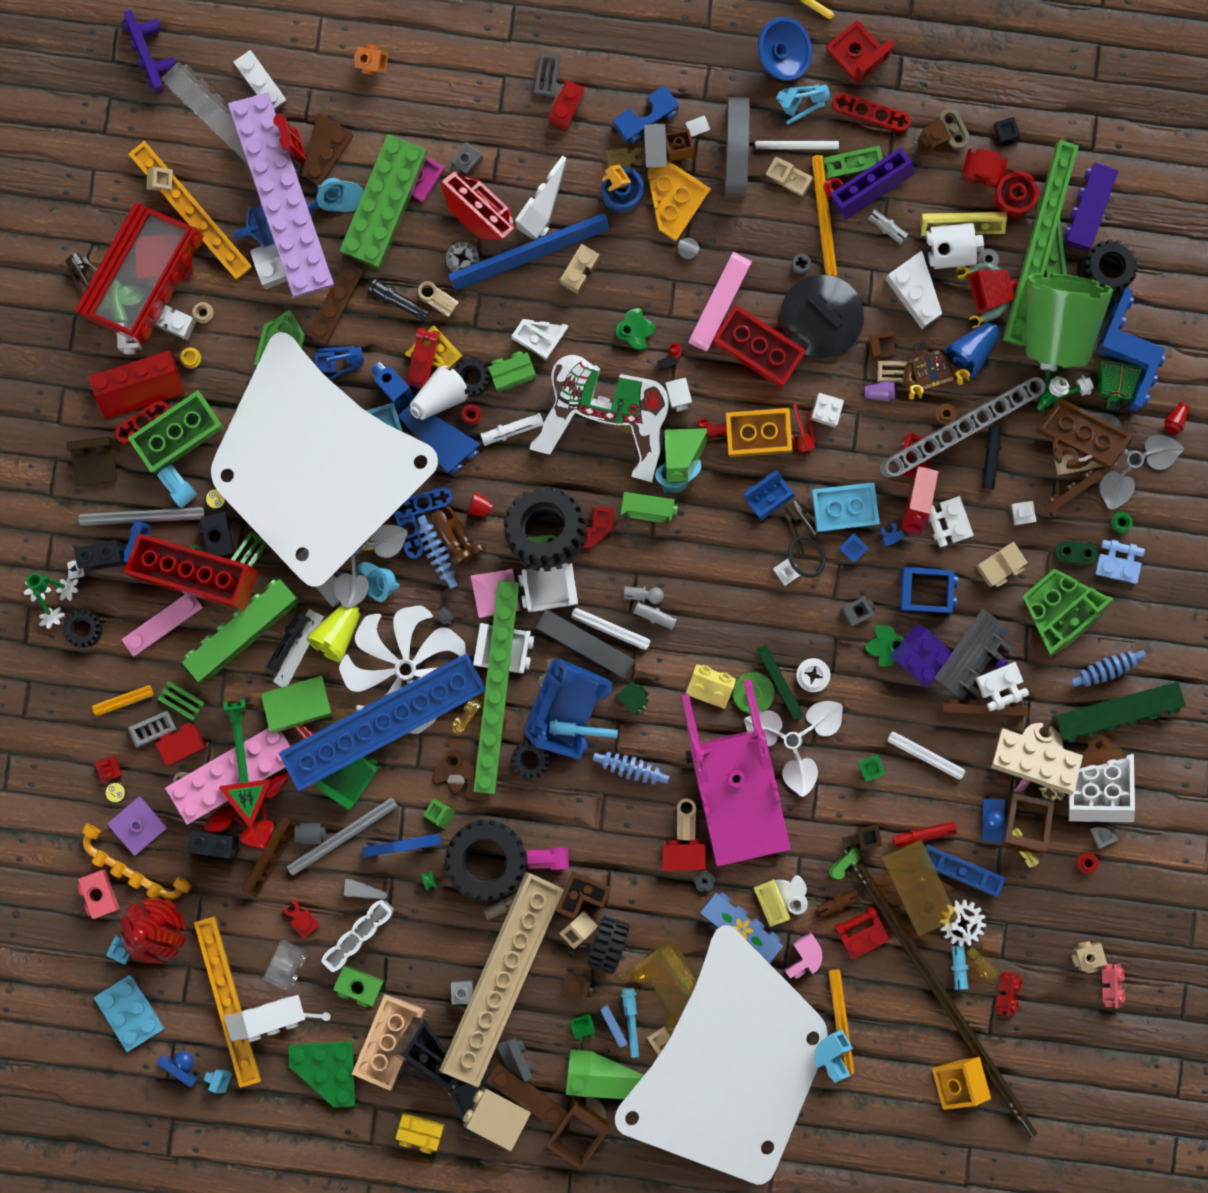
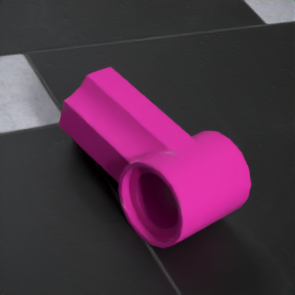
M568 847L527 851L528 869H569Z

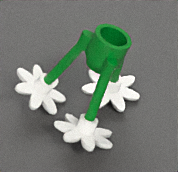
M33 573L26 578L25 583L29 589L25 590L24 594H32V602L36 598L46 612L39 616L43 619L39 625H46L47 629H51L53 623L56 625L61 624L59 619L63 618L65 613H60V607L53 611L44 602V592L51 591L47 584L50 583L60 587L56 592L62 593L60 596L61 601L66 597L71 601L72 593L79 592L75 588L78 584V579H69L68 575L66 581L60 579V582L47 575L42 577L39 573Z

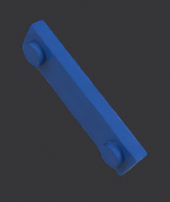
M926 845L919 862L921 866L996 897L999 896L1006 879L1001 875L929 845Z

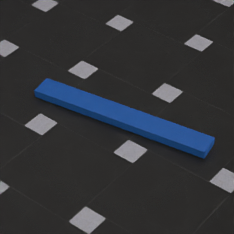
M605 213L599 214L449 274V278L454 291L608 231L610 229Z

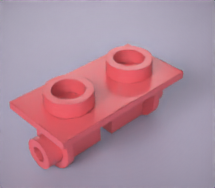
M1121 963L1115 964L1114 968H1112V964L1104 965V968H1102V983H1110V987L1102 988L1105 1007H1114L1113 1003H1115V1008H1119L1125 1002V991L1122 990L1121 985L1125 975L1124 969L1121 968Z

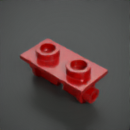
M1003 971V975H1000L998 990L1006 991V995L998 994L995 1008L997 1009V1014L1005 1015L1007 1011V1016H1014V1013H1017L1019 1008L1017 993L1022 987V979H1020L1019 973H1013V977H1011V972Z

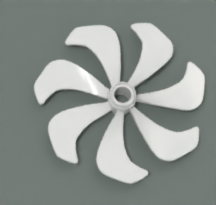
M423 606L403 608L397 611L393 619L396 640L403 658L399 660L386 648L378 636L377 625L381 614H372L366 616L361 622L355 634V642L364 652L395 664L394 668L374 671L360 669L353 664L349 655L346 654L340 663L339 670L347 688L355 692L369 689L395 674L397 679L386 694L388 695L401 688L402 680L410 683L413 681L412 677L414 675L421 677L435 670L436 668L416 670L415 667L431 655L442 651H452L459 656L465 654V642L451 629L438 628L426 639L412 661L409 660L411 636L418 622L431 618L433 615ZM407 663L410 666V672L404 676L400 673L399 668L402 664ZM357 705V711L365 706ZM436 718L408 733L419 734L432 725Z

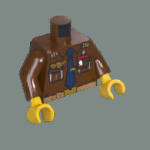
M925 341L913 345L916 357L907 361L902 377L904 385L910 392L909 398L912 400L915 394L921 398L923 391L955 380L954 377H957V383L962 385L963 378L969 381L970 373L966 369H961L949 357L941 353L940 350L928 353Z

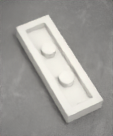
M251 50L234 61L236 67L257 95L269 93L274 110L287 102Z

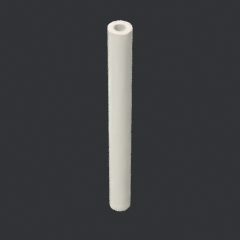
M755 141V149H839V141Z

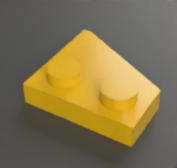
M435 326L428 330V332H440ZM440 332L433 365L436 367L446 365L445 369L450 370L463 355ZM424 339L423 345L429 347L430 340ZM415 344L405 353L406 356L412 358Z

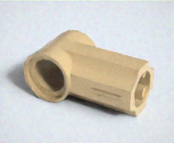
M430 281L423 282L418 288L419 299L448 318L459 303ZM424 288H431L434 293L430 297H425L422 295V290Z
M684 797L677 802L676 806L677 840H695L696 805L691 798ZM682 803H691L692 810L689 813H683L680 810Z

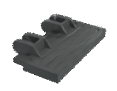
M982 609L934 679L960 700H963L967 694L962 689L963 687L978 697L980 692L972 685L976 681L975 678L981 675L975 672V670L982 673L991 658L986 655L987 652L998 661L1005 659L996 650L999 646L1005 651L1011 650L1012 647L1002 639H1005L1010 631L988 611Z

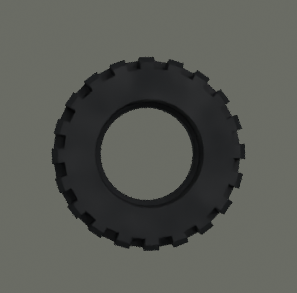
M539 487L533 488L534 492L528 493L526 491L522 493L523 497L521 499L516 498L513 501L514 506L508 507L506 511L508 517L504 518L503 523L505 527L504 535L516 560H520L521 564L525 567L531 565L532 570L535 571L544 568L545 572L551 571L553 567H556L558 570L563 568L562 564L567 563L569 565L573 562L572 557L574 555L578 556L581 553L580 546L583 547L585 545V535L587 534L585 520L578 503L574 502L571 495H565L563 490L556 489V491H553L552 487H545V490H540ZM553 515L564 521L565 527L561 535L549 543H535L526 537V530L529 524L540 516Z
M477 820L465 825L452 837L446 849V873L453 887H456L463 896L465 895L475 901H496L509 895L519 885L526 869V850L517 833L508 825L496 820ZM483 840L497 843L503 849L506 856V865L503 872L497 878L487 881L475 878L469 872L466 865V855L470 847Z

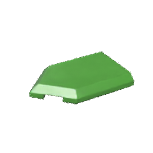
M290 309L274 320L264 324L254 362L255 366L258 365L269 340L276 333L283 332L289 334L302 349L305 334Z

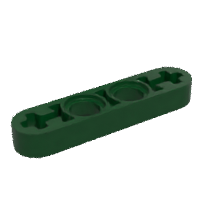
M765 644L757 648L756 651L794 722L802 719L804 714L768 647Z

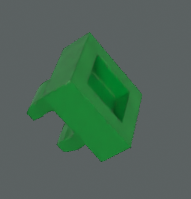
M878 754L857 762L865 782L885 775Z
M590 1014L570 1020L575 1039L583 1042L582 1037L589 1034L591 1039L594 1038L595 1028Z

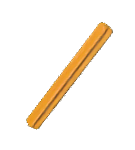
M833 969L828 973L836 1031L843 1030L850 1042L841 973L839 969ZM850 1050L840 1057L849 1074L852 1075L854 1074V1067Z

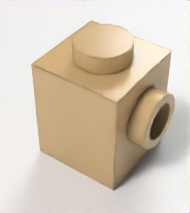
M583 911L559 934L575 949L598 926Z

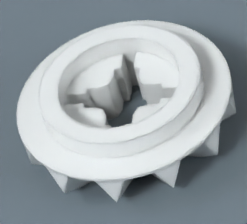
M816 658L807 659L797 669V681L804 690L818 692L828 685L830 670L822 660ZM816 666V674L822 678H815L812 684H810V677L804 673L812 672Z

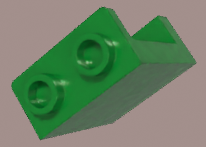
M369 755L366 758L362 757L319 780L314 787L348 810H352L380 768L376 766L378 761Z

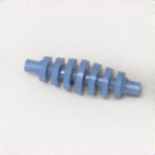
M425 515L418 517L417 520L421 526L420 530H418L419 535L422 533L425 535V537L421 538L422 543L425 541L429 543L423 547L424 551L432 549V552L426 555L427 558L435 556L436 560L430 563L432 566L437 563L440 567L435 569L436 573L442 571L443 575L439 577L441 580L445 579L450 589L457 586L454 578L456 570L451 571L449 568L454 565L453 561L449 563L446 561V559L451 557V554L443 555L442 552L447 550V546L440 548L438 545L443 543L444 540L442 538L436 540L435 537L440 534L438 531L432 532L431 529L435 528V526L428 523Z
M1143 650L1137 653L1127 651L1126 656L1124 653H1119L1118 658L1115 655L1110 656L1109 659L1105 657L1101 659V662H1095L1094 667L1092 665L1088 666L1087 672L1084 669L1081 670L1078 677L1071 679L1073 687L1081 684L1088 687L1091 686V681L1095 685L1099 684V679L1101 682H1107V677L1113 680L1116 678L1115 674L1119 677L1123 674V670L1128 672L1130 666L1135 668L1138 661L1146 658L1145 652Z
M596 752L594 754L593 761L601 763L603 765L602 768L606 769L607 765L612 766L610 770L612 773H614L615 768H618V775L621 777L624 770L628 771L626 775L628 780H630L631 774L634 773L636 774L634 781H638L639 777L643 776L642 782L647 783L648 778L652 779L651 784H655L658 781L668 783L670 776L659 772L660 768L656 767L655 771L651 770L652 765L649 763L647 768H643L644 761L641 759L639 765H635L636 757L632 756L631 762L627 763L628 755H624L621 761L618 760L620 754L617 753L614 758L610 757L612 752H607L604 755Z

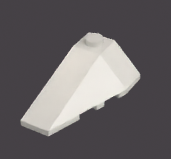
M564 156L560 158L547 176V184L541 183L538 187L535 200L530 198L515 219L516 228L533 240L546 236L550 230L548 226L566 166V157Z

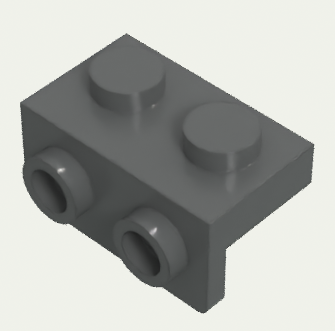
M515 1036L497 1045L506 1068L524 1079L525 1082L533 1079L532 1073L535 1072L531 1060H526L524 1053L527 1051L522 1040L518 1041Z

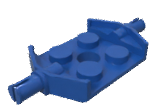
M317 200L306 203L310 214H312L311 211L320 208ZM262 205L254 208L248 207L246 226L233 231L236 240L248 235L264 248L273 245L274 241Z

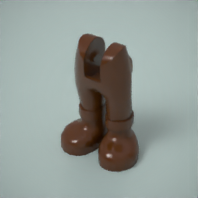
M450 506L431 513L433 524L444 540L449 553H452V560L455 566H460L464 562L474 559L486 550L483 543H470L471 540L466 535L461 521Z

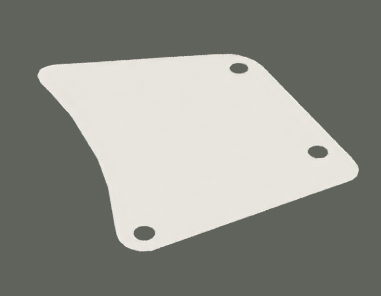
M279 332L271 337L216 452L211 466L213 484L218 492L294 573L307 585L320 586L435 472L438 458L434 449L428 444L385 424L362 409L317 368L293 337L287 333ZM419 455H424L428 461L423 469H417L414 466V459ZM228 468L234 472V477L230 482H224L221 479V472L224 469ZM304 547L309 551L307 560H297L295 554L299 548Z
M729 925L721 926L715 931L711 939L695 989L669 1041L652 1067L617 1109L615 1115L617 1129L623 1135L756 1185L768 1182L778 1166L817 1072L815 1050L819 1042L828 1037L824 1020L735 928ZM813 1031L819 1034L818 1043L816 1045H809L806 1040L807 1035ZM630 1111H635L639 1115V1120L635 1125H628L625 1121V1117ZM765 1141H771L774 1144V1150L768 1155L763 1154L761 1151V1145Z

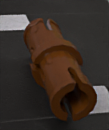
M853 889L840 896L835 895L833 899L816 905L820 917L823 918L838 910L841 912L844 907L859 902L860 898L857 896L856 890Z

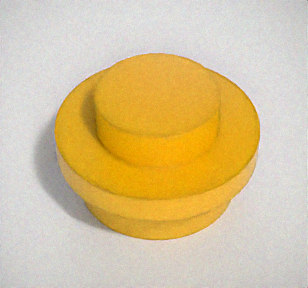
M186 348L180 355V361L184 367L193 369L200 364L201 354L195 348Z

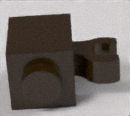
M879 825L855 828L856 835L842 837L843 846L858 844L860 850L882 846Z

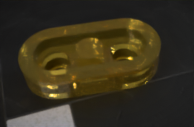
M476 698L474 701L470 699L463 708L466 712L462 718L458 716L451 725L454 728L453 734L460 737L482 706V701Z

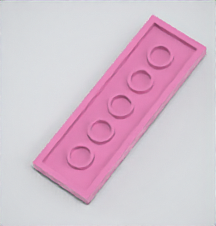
M269 728L244 742L248 779L250 782L265 780L285 768L278 753L290 747L281 731L271 734ZM236 747L165 788L186 825L228 801L220 791V786L240 783Z

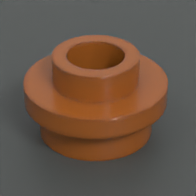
M950 404L940 405L935 412L937 421L943 425L953 422L957 416L956 409ZM944 410L949 411L950 416L948 418L943 416Z

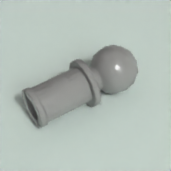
M625 586L624 600H638L644 603L645 599H648L653 604H659L664 598L663 591L657 587L646 591V586L644 588Z

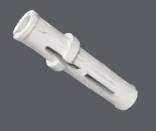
M540 413L504 426L502 424L498 425V428L480 433L484 446L500 440L506 441L508 437L543 426L544 423Z

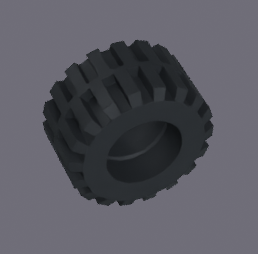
M1110 239L1106 242H1099L1098 245H1095L1087 253L1086 258L1082 262L1084 266L1081 272L1085 275L1083 278L1100 282V287L1104 288V285L1110 286L1113 289L1112 295H1116L1127 288L1136 278L1139 266H1136L1138 262L1137 257H1133L1135 254L1134 250L1129 251L1127 249L1129 247L1128 244L1123 246L1121 245L1122 241L1117 240L1113 242V239ZM1110 257L1118 262L1121 270L1118 278H1108L1101 273L1099 269L1101 258Z
M605 915L601 918L588 956V967L609 974H613L616 971L629 933V923Z

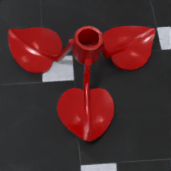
M276 774L268 777L270 785L264 799L272 798L278 794L286 784L289 775ZM263 799L261 810L264 821L256 822L249 828L238 817L234 816L236 813L234 807H223L209 816L203 829L209 833H218L225 830L232 821H236L245 829L240 836L243 844L253 848L266 849L272 837L274 824L267 819Z

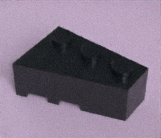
M413 1017L392 1054L439 1087L451 1090L457 1078L439 1071L447 1051L440 1044L438 1037L428 1027L426 1020Z

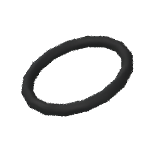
M799 536L789 544L788 560L791 567L799 575L813 578L823 571L826 563L825 552L815 539L809 536ZM801 540L813 543L821 554L820 568L814 573L801 571L793 561V546Z

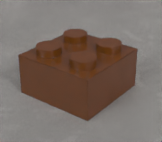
M689 129L666 133V151L669 162L695 157L694 145Z

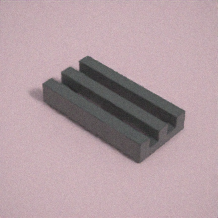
M540 53L534 95L555 97L561 56ZM546 58L547 66L543 90H539L543 60ZM555 60L551 91H547L551 62Z

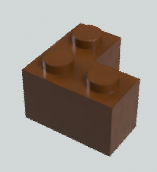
M572 871L555 911L575 919L583 900L603 908L612 887Z

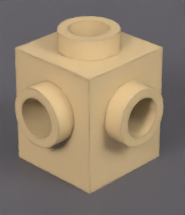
M1090 941L1079 943L1078 948L1073 949L1074 954L1071 955L1073 964L1081 971L1092 973L1098 971L1099 966L1107 965L1101 943L1091 944Z

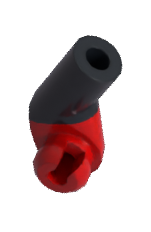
M672 343L669 346L666 358L657 360L660 371L679 363L682 348L678 343Z

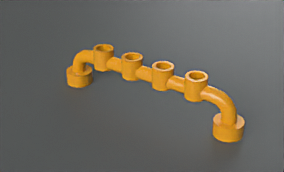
M91 824L84 826L82 833L85 834L83 847L93 857L91 862L99 867H103L104 864L111 867L110 873L117 878H121L122 875L130 879L128 884L136 889H139L140 886L148 889L146 894L149 897L158 898L160 896L164 899L174 900L180 897L183 892L188 893L192 887L191 883L177 877L173 884L176 889L171 892L165 890L161 885L146 879L141 873L129 869L124 863L116 861L105 852L94 848L91 840H96L101 831Z

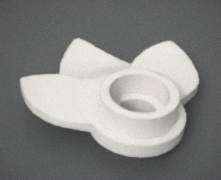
M795 875L791 883L786 880H775L787 911L795 915L804 913L808 907V901L805 897L807 887L803 879ZM795 900H798V901L801 902V906H800V907L795 906V904H794V901H795Z

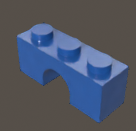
M666 85L648 96L647 102L651 106L652 112L647 117H638L629 108L613 119L614 127L626 144L630 142L634 144L642 139L644 125L659 124L665 119L669 121L678 114L679 104Z

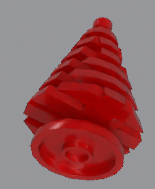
M160 898L141 899L146 905L144 908L134 902L126 909L129 916L123 914L120 922L125 933L124 935L120 932L125 949L130 952L129 956L138 962L142 960L145 963H164L163 960L155 955H162L163 957L173 959L180 952L174 947L179 946L183 948L187 938L181 934V927L185 930L187 928L182 913L176 910L177 905L168 899L163 901Z

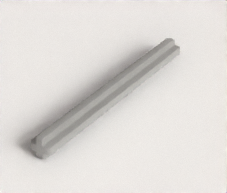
M199 507L80 514L78 521L79 525L88 526L134 523V521L196 520L204 517L205 514L204 509Z
M393 798L388 799L288 865V871L291 875L302 871L397 808L396 802Z

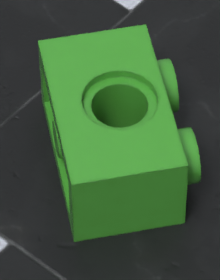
M345 964L333 990L337 991V996L347 1000L349 997L357 1000L356 1003L358 1005L368 1008L369 1005L374 1006L384 980ZM361 982L364 986L363 992L356 993L352 987L353 983Z

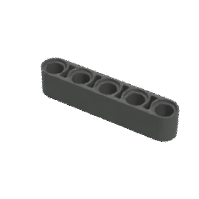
M547 609L535 627L623 679L626 678L635 662L632 658Z

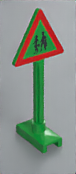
M240 699L241 706H239V703L230 704V707H228V702L224 701L225 715H229L230 723L233 724L240 783L223 785L219 789L248 827H252L270 785V780L249 781L241 726L243 721L242 713H246L245 700Z

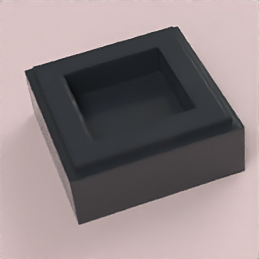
M1015 117L994 123L1000 144L1020 138L1021 135Z

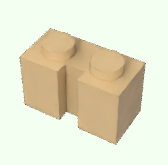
M581 244L562 275L560 284L579 294L587 281V276L584 274L586 271L592 273L600 259V254Z
M1012 542L978 564L976 568L989 587L995 585L998 588L1007 582L1005 577L1011 573L1016 576L1024 571L1025 568L1023 566L1028 562L1016 544Z

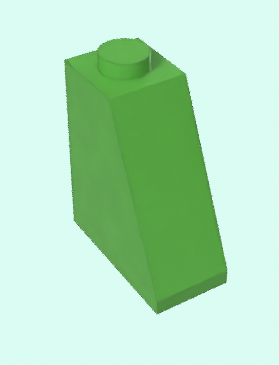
M706 428L664 430L667 482H684L689 480L707 445Z

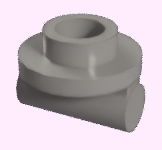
M692 238L680 239L677 246L680 256L685 259L694 258L700 248L698 243Z

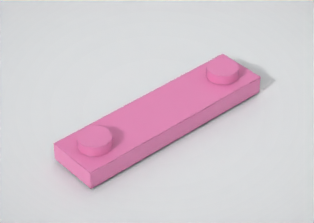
M185 594L121 640L132 656L135 657L203 609V606L196 597Z

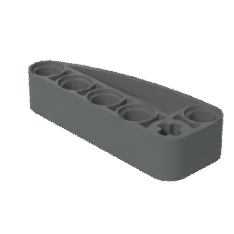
M728 97L724 198L745 199L748 180L749 98Z

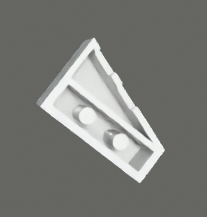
M299 995L289 996L237 1014L224 1016L231 1041L248 1038L249 1042L261 1039L260 1034L266 1032L268 1036L279 1033V1028L286 1026V1030L299 1026L298 1022L305 1020Z

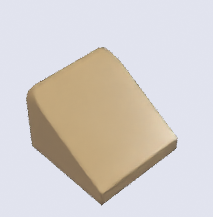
M158 167L149 168L147 170V190L171 191L173 170Z

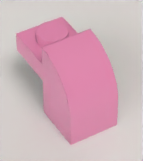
M810 932L793 943L801 959L784 969L789 978L793 976L795 979L806 973L804 969L807 967L814 974L821 965L822 950Z

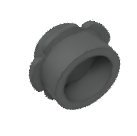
M445 606L440 610H436L438 613L436 617L442 624H452L455 616Z
M700 871L695 876L694 883L699 891H710L714 887L715 877L713 874H709L708 871Z

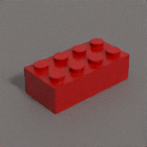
M735 305L712 340L713 345L781 389L807 351L737 305Z

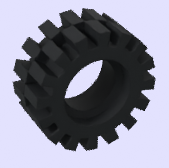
M478 358L462 359L463 361H459L453 369L462 379L464 373L470 369L476 370L480 375L479 381L476 384L469 385L465 383L467 387L464 390L465 395L468 394V397H476L478 394H483V391L488 389L491 381L488 367Z
M84 609L74 610L73 613L67 615V619H64L63 622L65 623L62 625V629H64L63 636L66 637L65 640L71 643V645L79 648H88L100 640L99 637L100 635L102 636L101 628H103V625L95 613ZM79 621H87L90 625V632L85 637H79L75 633V625Z
M531 741L520 743L514 749L511 757L515 772L527 779L538 778L544 774L550 761L548 751L535 747ZM533 751L538 755L539 762L536 767L527 768L524 766L522 757L526 752Z

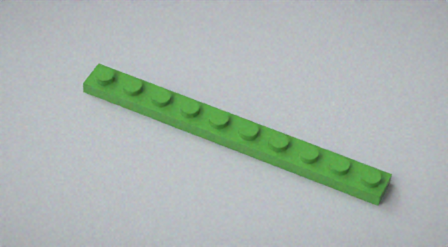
M1058 140L1054 149L1003 341L1021 347L1025 346L1027 279L1032 274L1041 273L1044 276L1079 148L1078 145Z
M498 581L474 792L495 794L519 592V583Z

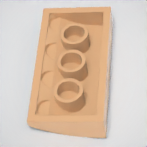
M384 994L352 1075L387 1090H394L405 1062L393 1055L392 1051L413 1017L423 1019L426 1010Z

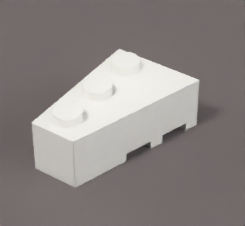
M920 251L888 274L885 280L923 330L938 319L942 311L923 252Z

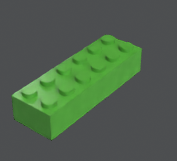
M387 134L341 246L340 252L343 255L380 270L382 269L428 157L426 149Z
M275 579L265 587L267 590L260 595L258 593L249 600L251 604L245 608V611L237 610L233 614L234 618L230 622H223L217 628L218 632L214 636H207L200 642L202 645L197 650L192 649L184 656L186 660L182 664L198 682L205 684L301 602L284 581L280 579L278 581Z

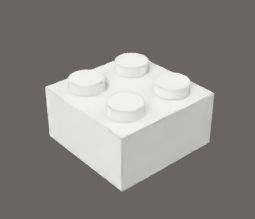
M818 393L810 420L836 427L844 400Z

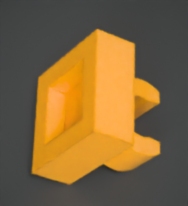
M620 165L610 166L605 170L607 175L602 178L603 182L611 180L612 186L608 188L609 191L626 187L631 183Z

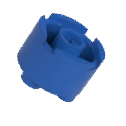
M622 167L631 181L626 187H622L623 189L626 188L625 193L619 192V188L609 191L608 188L612 186L611 180L602 181V199L605 205L615 213L630 212L642 200V178L631 168Z

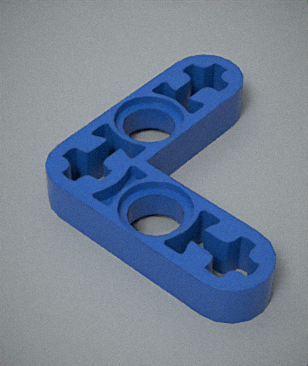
M438 488L410 496L403 504L410 506L411 503L409 501L414 500L416 512H413L412 508L407 509L404 515L401 512H397V510L394 512L399 527L403 528L407 523H411L415 527L414 533L407 535L406 539L418 536V540L414 539L415 545L420 546V549L417 551L418 554L414 555L413 552H409V549L412 548L410 541L407 543L405 541L403 545L407 556L410 558L418 559L424 553V545L418 532L419 528L415 516L449 506L453 501V495L447 488ZM441 492H444L445 495L449 494L446 503L438 500L435 501L437 506L433 507L430 495L434 494V498H438L441 496ZM422 497L429 500V506L426 509H420L417 505L418 500Z
M439 833L362 847L364 857H371L442 843Z

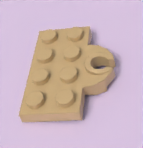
M1043 723L1031 724L1024 730L1022 735L1003 728L1001 729L991 768L1073 795L1083 755L1063 749L1062 738L1055 728L1050 726L1047 731L1048 738L1042 737L1039 733Z

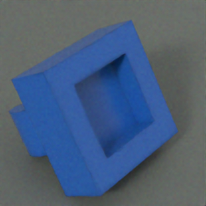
M894 522L890 524L892 527L891 533H887L884 527L880 528L881 534L885 537L881 540L884 548L905 538L902 530L896 532L897 526Z

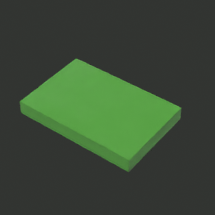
M322 676L261 694L271 734L332 716Z

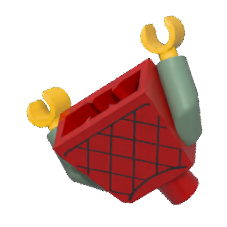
M988 262L972 265L969 268L966 266L956 268L957 271L965 270V274L958 275L957 278L963 280L968 276L978 314L982 313V316L970 317L969 321L973 318L979 321L977 326L971 328H978L981 322L985 321L987 323L1000 317L1008 309L1009 302L1015 298L1014 292H1016L1019 280H1010L1007 270H1000L999 267Z

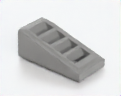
M168 710L128 727V732L136 749L159 739L164 734L176 730ZM164 718L168 729L164 730L160 719ZM156 722L159 733H156L152 723ZM145 726H148L152 736L148 737ZM139 729L144 738L143 740L139 739V736L136 732Z
M345 879L344 895L347 897L388 898L389 893L352 879Z

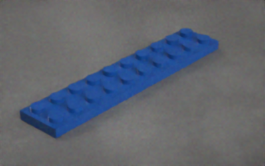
M465 653L282 750L278 754L297 791H300L485 692V687L471 659Z

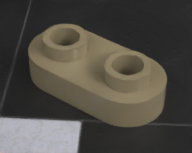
M954 109L944 110L939 117V121H943L951 137L948 144L956 150L965 148L969 142V133L959 113ZM951 118L953 123L948 124L945 119ZM958 136L962 141L957 143L954 138Z

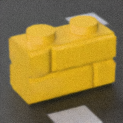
M403 1113L395 1140L400 1141L399 1145L411 1148L412 1145L420 1147V1151L432 1154V1151L437 1152L445 1124Z

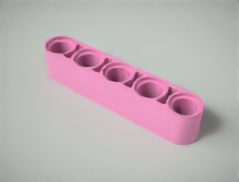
M735 252L732 253L690 337L689 344L708 352L712 340L717 334L752 263L751 260Z

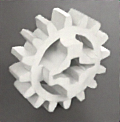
M955 900L953 907L947 904L948 911L941 912L945 917L944 919H939V922L944 923L940 931L947 932L944 938L951 937L950 943L954 944L958 940V945L963 946L964 941H966L967 945L970 946L971 939L978 942L977 935L984 934L980 929L981 927H986V924L981 922L985 915L978 914L981 908L974 909L975 903L971 902L967 905V901L962 900V903L959 905V902ZM963 909L970 910L974 915H965ZM954 912L955 916L953 920L949 922V918L951 914ZM961 917L962 919L967 920V923L964 924V929L963 927L958 926V923L961 922ZM976 924L975 930L971 933L970 929ZM951 931H960L962 937L955 936Z

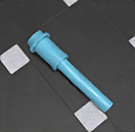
M555 719V721H550L549 734H553V736L559 734L574 737L575 734L617 738L618 730L576 726V723L557 722V719Z
M624 988L620 996L623 998L624 1015H627L631 1057L635 1058L639 1057L635 1015L637 1014L635 995H637V992H635L634 988Z

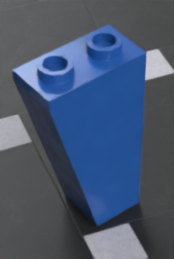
M410 406L398 415L399 419L418 440L434 449L437 454L438 463L448 475L452 472L456 474L463 468L462 463L465 460H472L479 454L478 449L480 445L475 440L435 415L424 420L415 418L410 412Z

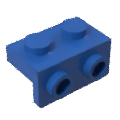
M778 470L766 475L761 482L749 487L743 494L747 504L761 521L795 497L794 492L782 479Z

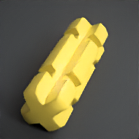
M1015 828L1012 830L1013 836L1022 837L1023 834L1020 829ZM1019 851L1022 857L1026 859L1025 862L1028 867H1034L1039 863L1036 855Z

